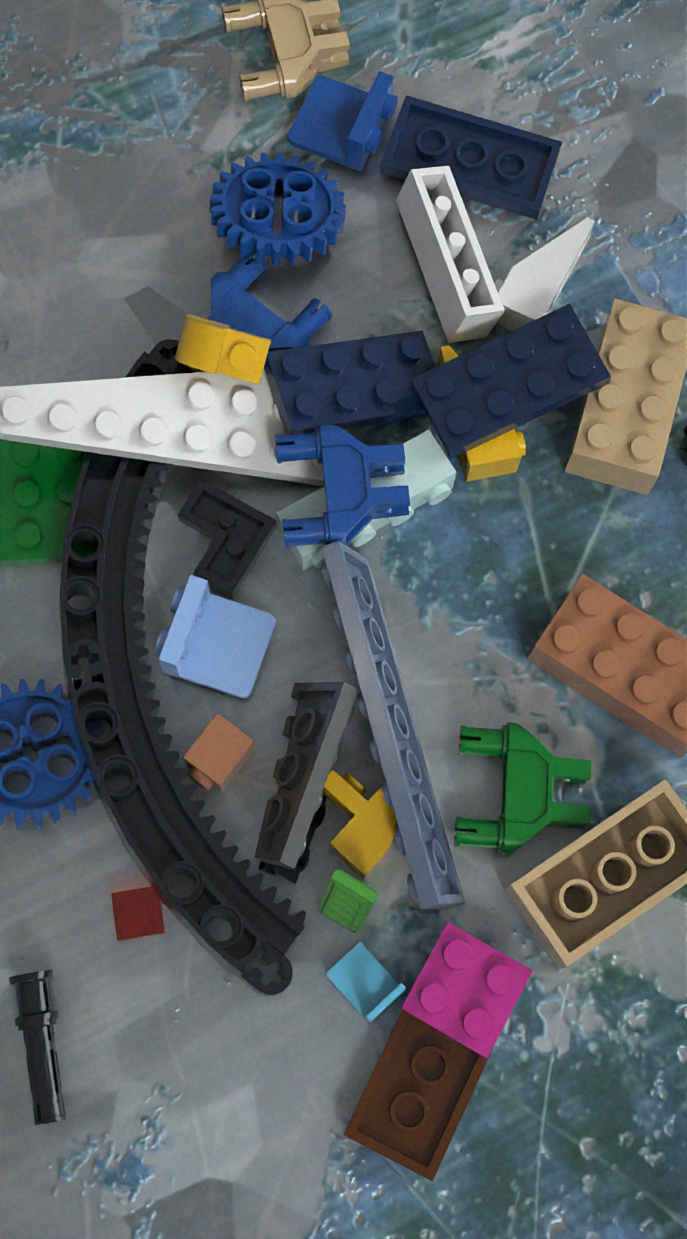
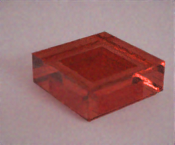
M151 886L111 893L117 941L166 934L162 901Z

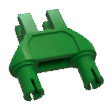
M507 722L506 725H502L501 729L475 728L461 725L459 755L499 756L500 761H503L501 816H498L497 821L456 817L455 831L458 832L454 835L455 847L495 848L496 853H499L501 857H509L545 827L584 829L585 825L590 824V805L553 802V783L585 785L586 780L591 779V760L554 757L530 732L517 723Z

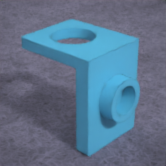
M361 942L353 947L326 973L330 981L367 1023L373 1021L406 989L402 983L398 984Z

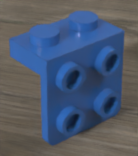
M379 71L369 92L325 76L316 77L288 133L290 145L362 172L370 153L375 154L378 149L383 132L382 126L385 120L390 121L395 112L398 96L393 95L394 76Z

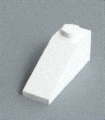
M588 217L512 266L505 281L499 278L496 280L495 287L505 310L496 324L513 331L550 313L588 242L594 220Z

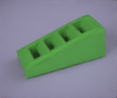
M336 869L319 903V911L351 932H357L375 904L378 894L376 890L343 870Z

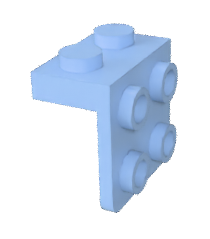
M190 575L186 587L179 586L174 595L171 612L175 613L171 627L170 629H162L156 643L155 654L160 655L158 660L163 673L235 697L247 698L251 695L276 626V619L271 613L210 594L208 580Z

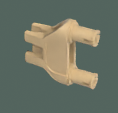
M256 0L230 6H221L226 33L261 26L262 30H266L275 62L274 69L239 74L244 102L249 101V99L279 94L285 100L295 98L307 88L319 72L349 65L350 59L347 51H350V43L347 32H340L338 18L341 17V11L337 0H321L307 3L300 0Z

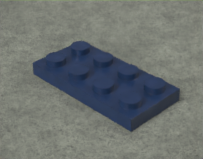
M406 95L381 161L380 173L406 180L411 169L449 166L461 197L537 220L562 142Z
M568 304L412 378L411 382L449 458L452 459L609 384L611 375L572 306Z
M423 330L270 351L267 354L264 370L287 435L315 432V427H319V424H333L346 430L428 416L412 387L411 379L436 366Z

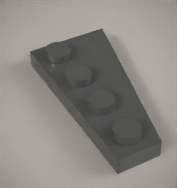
M346 682L294 683L291 697L298 701L295 716L286 717L282 734L289 738L287 752L283 758L276 760L273 774L277 785H279L277 795L272 796L267 801L254 858L271 865L295 869L298 858H300L305 850L307 843L306 835L314 813L322 803V791L329 771L337 761L339 754L338 746L345 727L353 716L354 702L359 689Z

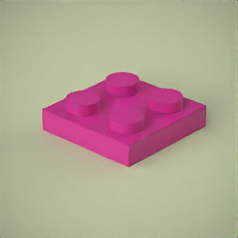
M447 922L400 1009L480 1056L488 1058L533 970Z

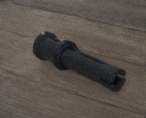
M52 969L9 977L10 985L15 986L19 1016L14 1019L15 1026H18V1031L23 1030L26 1047V1060L33 1100L34 1125L67 1119L54 1039L53 1024H57L59 1014L52 1006L49 980L53 977Z

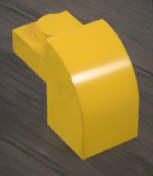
M186 314L175 360L212 374L219 373L260 384L271 339L231 329L230 325Z
M332 770L328 774L322 793L351 820L329 843V849L364 880L384 858L394 838V829L396 828L394 809H390L387 806L381 787L367 801L363 797L366 792L365 788L348 773L341 777Z

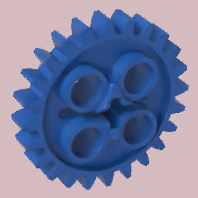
M280 152L275 160H270L265 153H261L260 162H255L252 158L246 156L245 167L233 162L231 163V173L221 171L220 182L213 183V192L210 195L211 225L217 226L216 235L218 238L227 237L226 247L228 249L240 245V257L242 258L253 252L256 253V263H261L265 256L271 257L273 266H278L280 258H286L291 266H295L296 256L300 255L307 262H311L313 251L324 255L326 254L327 244L336 245L337 234H342L345 222L346 204H343L345 194L344 192L337 191V180L327 181L328 170L324 169L314 172V161H310L302 166L299 164L298 155H295L288 162L284 160V156ZM276 184L283 186L281 233L279 234L273 232Z
M20 679L19 690L15 693H12L5 683L1 684L0 732L11 736L13 742L10 747L0 751V764L12 760L13 762L8 763L0 770V826L7 820L9 815L15 817L17 830H21L26 818H32L35 828L41 830L43 816L47 815L56 825H59L60 810L64 808L75 816L78 809L74 800L78 798L89 803L92 795L85 786H94L77 740L69 698L67 700L62 698L63 685L61 684L52 693L45 692V682L43 679L39 680L35 691H29L24 679ZM40 716H48L55 720L57 726L53 731L42 734L33 730L31 724L34 719ZM101 722L89 723L85 725V729L91 736H96L101 732L102 724ZM68 737L70 739V742L65 745L51 746L60 738ZM31 746L34 752L38 751V760L30 762L27 756L23 757V748ZM65 757L71 760L74 769L67 775L58 776L50 772L48 765L55 758ZM20 774L28 778L30 785L24 792L14 794L4 788L3 785L6 779L11 775Z

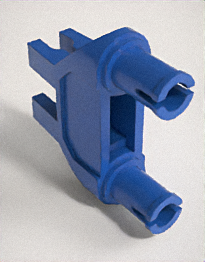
M253 252L243 258L241 257L227 272H217L211 278V315L207 319L230 325L231 329L271 339L268 352L310 346L309 340L333 317L330 309L325 304L318 309L317 307L321 304V301L313 298L291 323L285 322L247 293L245 290L262 272L268 269L265 259L261 263H256V258L253 259L256 253Z
M319 424V427H315V432L275 434L278 464L318 459V463L323 464L327 511L323 512L322 517L282 519L285 548L316 544L328 545L336 541L348 545L373 519L409 515L410 496L408 485L371 488L370 478L403 475L405 473L404 444L366 446L351 434L333 424Z

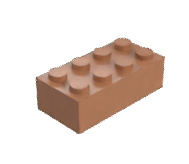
M582 574L536 643L527 660L677 757L682 758L687 754V639Z

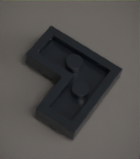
M201 479L178 513L180 522L213 539L193 575L208 580L209 587L233 599L276 529L277 520Z

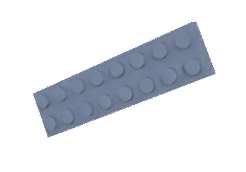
M339 541L322 547L325 562L321 564V570L326 584L329 588H333L337 602L333 606L334 618L339 629L345 631L349 648L345 649L347 665L350 671L357 675L361 691L357 693L358 706L362 715L366 719L369 718L373 733V736L369 738L371 753L375 761L382 765L386 780L381 785L383 797L387 806L390 809H394L398 827L394 829L395 841L401 854L407 856L411 873L407 875V884L410 894L415 902L420 903L421 909L449 908L464 904L465 899L369 560Z

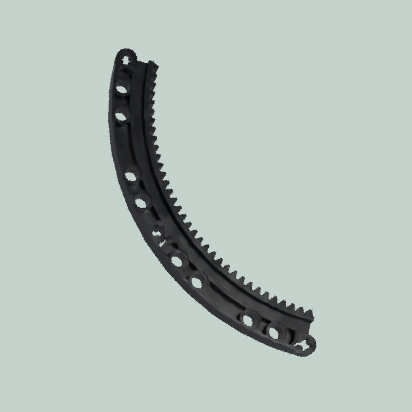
M167 339L155 345L149 354L144 351L126 377L195 373V371L180 362L177 365L171 364L168 368L163 364V358L170 359L176 355L179 343L177 340ZM88 452L76 483L65 533L60 584L63 674L77 740L96 793L122 844L162 903L197 942L221 965L256 993L262 996H274L283 992L292 980L293 969L290 961L284 955L296 937L305 928L303 925L306 912L301 910L297 914L290 916L288 912L292 901L287 898L276 904L273 901L277 892L275 886L264 891L259 888L264 877L262 873L251 877L246 875L251 864L249 859L238 863L233 861L239 848L233 845L223 849L221 843L227 835L225 830L215 833L210 832V828L216 818L214 815L202 818L199 816L206 803L204 800L190 801L196 790L195 784L181 785L188 771L186 768H173L177 764L180 755L178 751H167L170 747L172 736L171 734H161L163 733L166 720L165 717H156L158 716L160 702L159 700H152L156 687L155 683L149 682L152 669L151 666L146 665L149 652L148 648H144L146 631H143L145 614L142 613L144 597L142 596L144 589L143 578L153 518L155 517L157 503H159L162 488L166 485L167 475L171 473L173 464ZM80 544H88L95 548L96 553L90 557H81L75 554L73 549ZM76 595H84L90 598L93 604L87 609L79 610L70 606L68 601ZM87 658L89 665H91L90 682L82 685V669L78 665V659ZM99 718L109 723L111 731L103 737H94L86 731L85 725L89 721ZM112 770H121L128 775L130 784L122 790H113L105 784L104 776ZM176 874L186 875L193 883V893L185 898L174 896L168 888V879ZM220 916L228 920L232 929L228 940L216 941L211 938L207 931V923L210 918ZM260 950L264 952L258 960L261 964L268 966L274 961L280 966L277 970V975L282 978L279 984L271 982L264 986L260 982L263 973L256 967L248 974L245 973L246 969L244 967L258 956Z

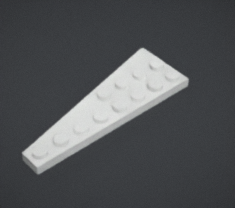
M264 369L260 384L219 373L195 372L0 387V439L325 486L323 464L318 463V459L277 463L275 434L286 435Z

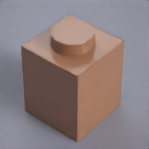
M217 713L183 756L186 766L190 768L186 775L206 791L213 785L223 792L256 750L255 742Z

